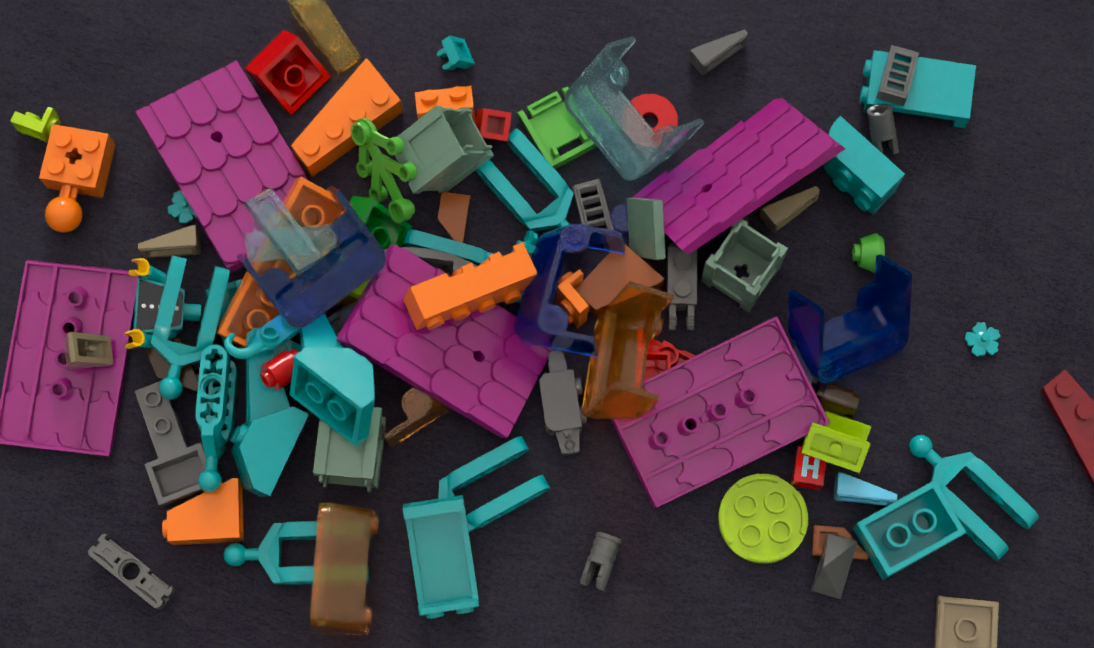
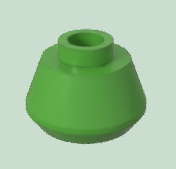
M878 233L859 238L858 244H853L852 260L857 261L858 267L873 273L883 268L885 256L883 237Z

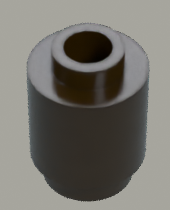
M826 381L825 385H819L816 391V395L824 410L844 417L854 416L860 399V395L854 394V390Z

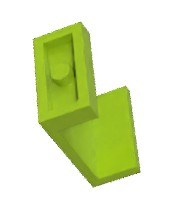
M824 410L830 424L822 426L812 422L808 435L804 437L802 453L860 473L870 447V442L866 440L871 426Z

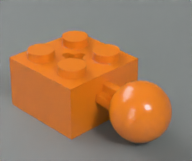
M52 124L39 179L47 189L60 191L59 197L52 199L45 209L46 222L53 230L67 233L75 230L80 225L83 213L80 204L76 201L78 194L103 198L116 146L109 134Z

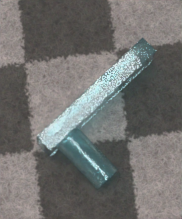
M272 188L246 201L245 207L254 218V230L259 234H266L296 275L321 262L323 256Z
M334 224L245 233L248 263L337 253V237Z

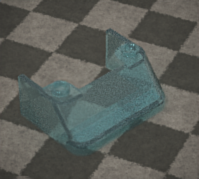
M633 36L607 43L564 96V103L570 114L617 172L628 181L641 178L679 151L705 123L700 118L678 127L666 125L659 128L656 133L622 93V90L629 81V71L621 61V58L636 42Z

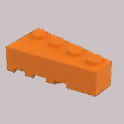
M366 58L293 142L291 147L295 157L309 175L314 177L357 146L351 137V126L358 119H369L378 131L403 113L401 100Z
M524 243L514 245L513 251L505 256H502L500 251L489 255V259L481 262L475 268L472 263L464 265L453 272L450 278L447 273H444L410 287L402 299L416 330L425 327L428 330H432L443 325L446 320L453 318L454 321H459L468 317L471 314L470 312L479 310L480 313L493 309L498 303L505 301L506 304H511L522 297V292L538 274Z

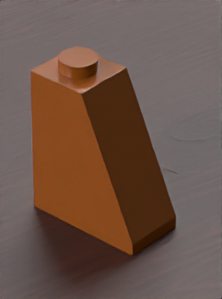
M620 241L575 290L589 305L588 312L596 317L660 290L663 287L664 278Z

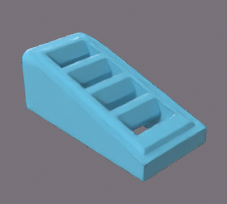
M838 472L835 476L833 495L835 500L889 506L897 501V494L845 473Z

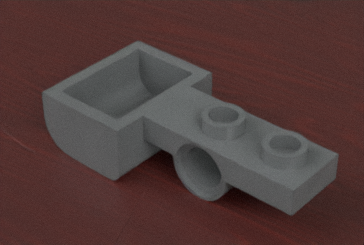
M159 381L136 390L135 394L158 459L144 465L160 507H164L203 491L199 487L198 478L205 470L206 457L201 442L187 447L182 425L174 411L171 400L164 398L159 392V384L161 382Z

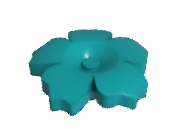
M181 191L174 192V197L172 198L173 205L167 207L168 213L174 218L179 217L180 224H188L193 221V216L195 215Z
M529 229L524 237V242L518 240L516 243L517 245L523 242L530 257L536 248L537 233Z
M977 322L976 326L972 328V332L965 334L964 340L967 342V346H973L971 354L976 357L984 356L986 352L989 355H994V353L998 352L997 347L999 345L996 340L1001 335L997 329L992 327L986 329L985 322Z

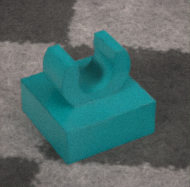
M448 36L441 41L444 48L437 52V56L441 58L448 56L449 59L448 63L442 66L444 70L452 71L456 67L467 69L475 64L465 39Z

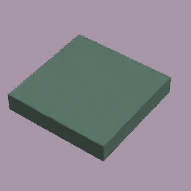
M627 198L629 248L641 258L665 259L663 201L646 198Z

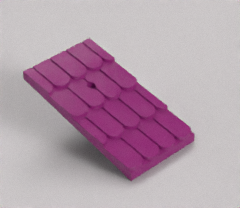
M236 60L226 65V67H222L204 76L199 81L197 80L175 91V93H171L149 104V106L135 111L141 125L226 269L230 270L229 274L252 262L295 179L303 177L308 180L305 172L278 131L273 119L259 99V95Z
M783 98L775 99L746 122L740 121L707 148L696 151L669 173L666 171L631 198L662 200L664 233L681 250L689 255L844 151L845 148Z
M395 244L390 245L336 341L351 348L356 353L495 435L507 438L548 360L549 352H552L557 341L521 317L514 316L497 304L493 309L480 313L479 310L470 312L471 314L468 317L459 321H454L453 318L446 320L443 325L432 330H428L427 327L416 330L402 298L410 287L442 275L445 272L439 268H434L405 248H400Z
M26 260L0 399V444L110 456L112 454L127 358L130 351L125 345L131 343L132 338L130 335H124V333L133 330L136 284L141 276H130L128 270ZM70 323L74 325V331L70 329ZM77 332L110 336L114 365L67 370L64 339L67 333Z
M777 316L602 402L654 509L808 435L812 422L822 426L830 424ZM686 422L691 425L690 430L687 429L685 425Z

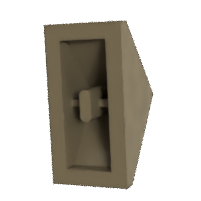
M77 332L67 333L64 339L67 370L114 365L110 336Z

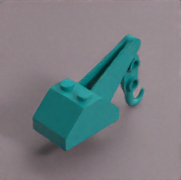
M304 297L299 301L298 310H287L276 316L257 331L252 343L246 348H236L232 345V340L235 338L234 333H230L226 337L224 345L230 355L239 359H249L258 353L279 348L300 332L301 351L294 356L290 396L357 447L369 437L375 400L373 365L364 356L357 354L351 348H343L336 341L337 336L316 298Z
M254 328L247 333L245 337L246 347L252 343L260 328ZM288 340L275 350L264 351L246 359V423L236 427L230 442L234 443L231 452L244 489L259 497L271 495L309 415L293 406L290 407L284 387L278 391L273 388L268 389L260 379L261 365L285 350L295 349L298 353L301 351V345L291 340Z

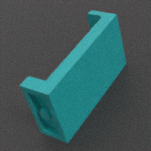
M874 50L871 59L865 60L863 76L868 77L867 86H862L859 103H864V113H867V109L873 105L890 104L893 107V112L954 120L953 127L965 128L970 119L976 65L918 57L907 100L904 106L876 99L889 52ZM896 54L894 56V59L908 63L911 61L910 58ZM892 64L891 68L905 72L908 71L907 68ZM893 74L889 75L891 78L905 81L903 77ZM887 83L888 87L898 90L903 89V87Z
M463 495L404 504L403 514L404 520H406L419 615H426V618L430 619L444 616L445 611L456 610L457 614L473 612L474 607L479 606V596Z

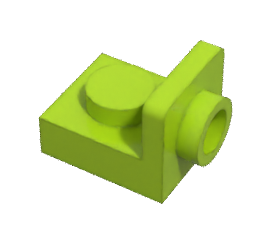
M47 107L42 119L30 112H26L24 115L15 111L10 121L18 132L45 142L49 140L52 124L60 125L59 116L55 109Z

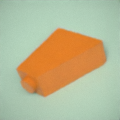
M232 478L222 483L215 492H204L167 511V520L162 522L163 537L167 538V542L172 545L243 542L242 481L239 478Z

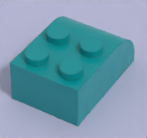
M840 116L831 126L828 135L842 145L845 150L824 163L823 166L828 175L833 179L834 185L840 191H847L861 210L865 212L868 210L873 215L897 191L905 173Z
M935 480L863 519L852 528L882 580L967 533Z

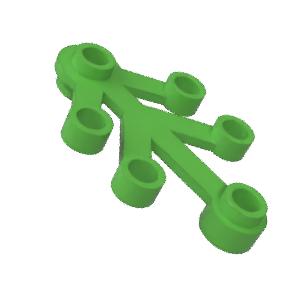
M358 119L351 126V137L359 145V162L356 166L359 176L362 178L372 176L369 197L379 203L387 200L388 190L393 200L389 203L388 207L391 219L395 223L410 220L415 213V207L409 199L402 197L391 172L398 175L402 181L407 182L416 178V167L411 162L401 164L381 153L378 147L386 149L389 155L394 156L404 151L402 139L398 136L388 138L378 133L375 125L369 119Z

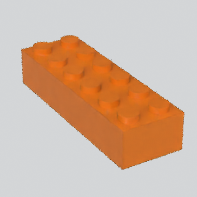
M303 177L295 179L225 311L215 334L226 339L230 333H234L235 338L232 340V343L246 348L245 337L250 330L263 327L284 311L298 310L299 301L306 295L352 204Z

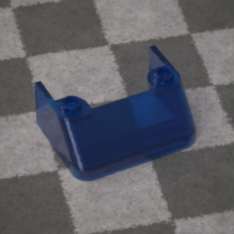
M332 185L327 190L344 212L333 221L331 226V234L339 246L295 279L291 280L283 270L278 268L268 269L259 276L241 253L236 256L284 320L295 328H303L378 273L386 263V254L341 191Z
M570 224L543 233L538 238L532 258L533 265L538 274L523 291L514 325L515 332L522 342L593 357L599 356L595 337L566 331L568 327L567 313L564 309L552 305L566 252L580 253L586 248H593L625 254L626 248L621 232L582 224Z
M881 254L877 255L875 281L860 289L857 296V308L824 322L823 308L795 290L789 291L788 332L815 379L823 384L830 383L892 356L906 346L909 340L912 289V273Z

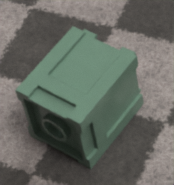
M435 106L398 135L404 143V151L395 155L397 161L401 164L411 162L417 170L416 178L408 181L413 194H420L423 191L448 192L494 156L491 151L492 146L486 145L472 119V109H468V107L453 109Z
M741 219L731 226L730 233L715 255L711 254L706 261L701 282L710 288L714 286L738 302L740 308L750 313L766 286L780 269L788 248L779 242L775 244L749 227L747 221ZM746 267L749 277L742 276L738 278L734 268Z
M373 407L369 437L357 447L321 419L319 420L313 474L319 477V483H323L324 489H327L328 484L367 487L368 493L372 492V488H379L387 420L386 417H382V408Z

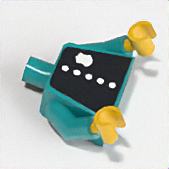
M136 258L131 261L137 263L138 270H129L128 273L130 276H141L142 278H138L136 284L133 330L124 333V335H130L133 339V343L125 345L127 349L138 346L152 348L150 342L167 276L163 271L150 266L146 259ZM183 288L179 290L168 341L176 338L177 334H181L183 320L200 322L201 305L184 303L185 289Z

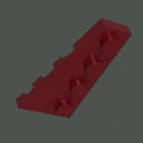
M1063 370L1045 385L1041 391L1058 423H1061L1065 430L1068 442L1080 458L1083 470L1086 475H1089L1094 484V401L1066 370Z

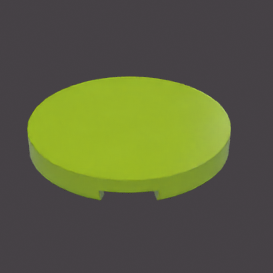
M754 474L740 479L727 491L719 507L718 525L724 542L736 555L753 563L768 564L788 557L799 547L807 531L808 511L802 495L791 484L775 475Z

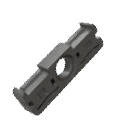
M102 534L97 539L99 543L89 549V556L151 606L158 610L162 609L174 595L175 588L167 585L152 573L153 570L128 551L126 552L113 540L110 539L108 541L109 535ZM135 563L139 566V575L133 580H128L124 576V569L127 565Z

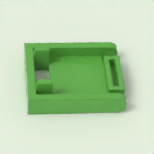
M567 86L562 89L563 96L566 99L564 102H562L561 97L556 91L527 106L531 119L527 118L523 110L517 112L535 147L554 169L600 146L599 138ZM577 139L581 140L582 145L561 156L559 155L558 149Z

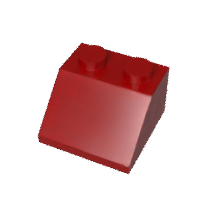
M283 30L244 68L258 86L290 115L303 105L331 77L301 39L286 30Z

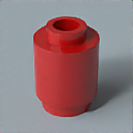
M295 349L285 350L261 365L260 379L268 389L273 388L278 391L291 383L294 356L298 354Z

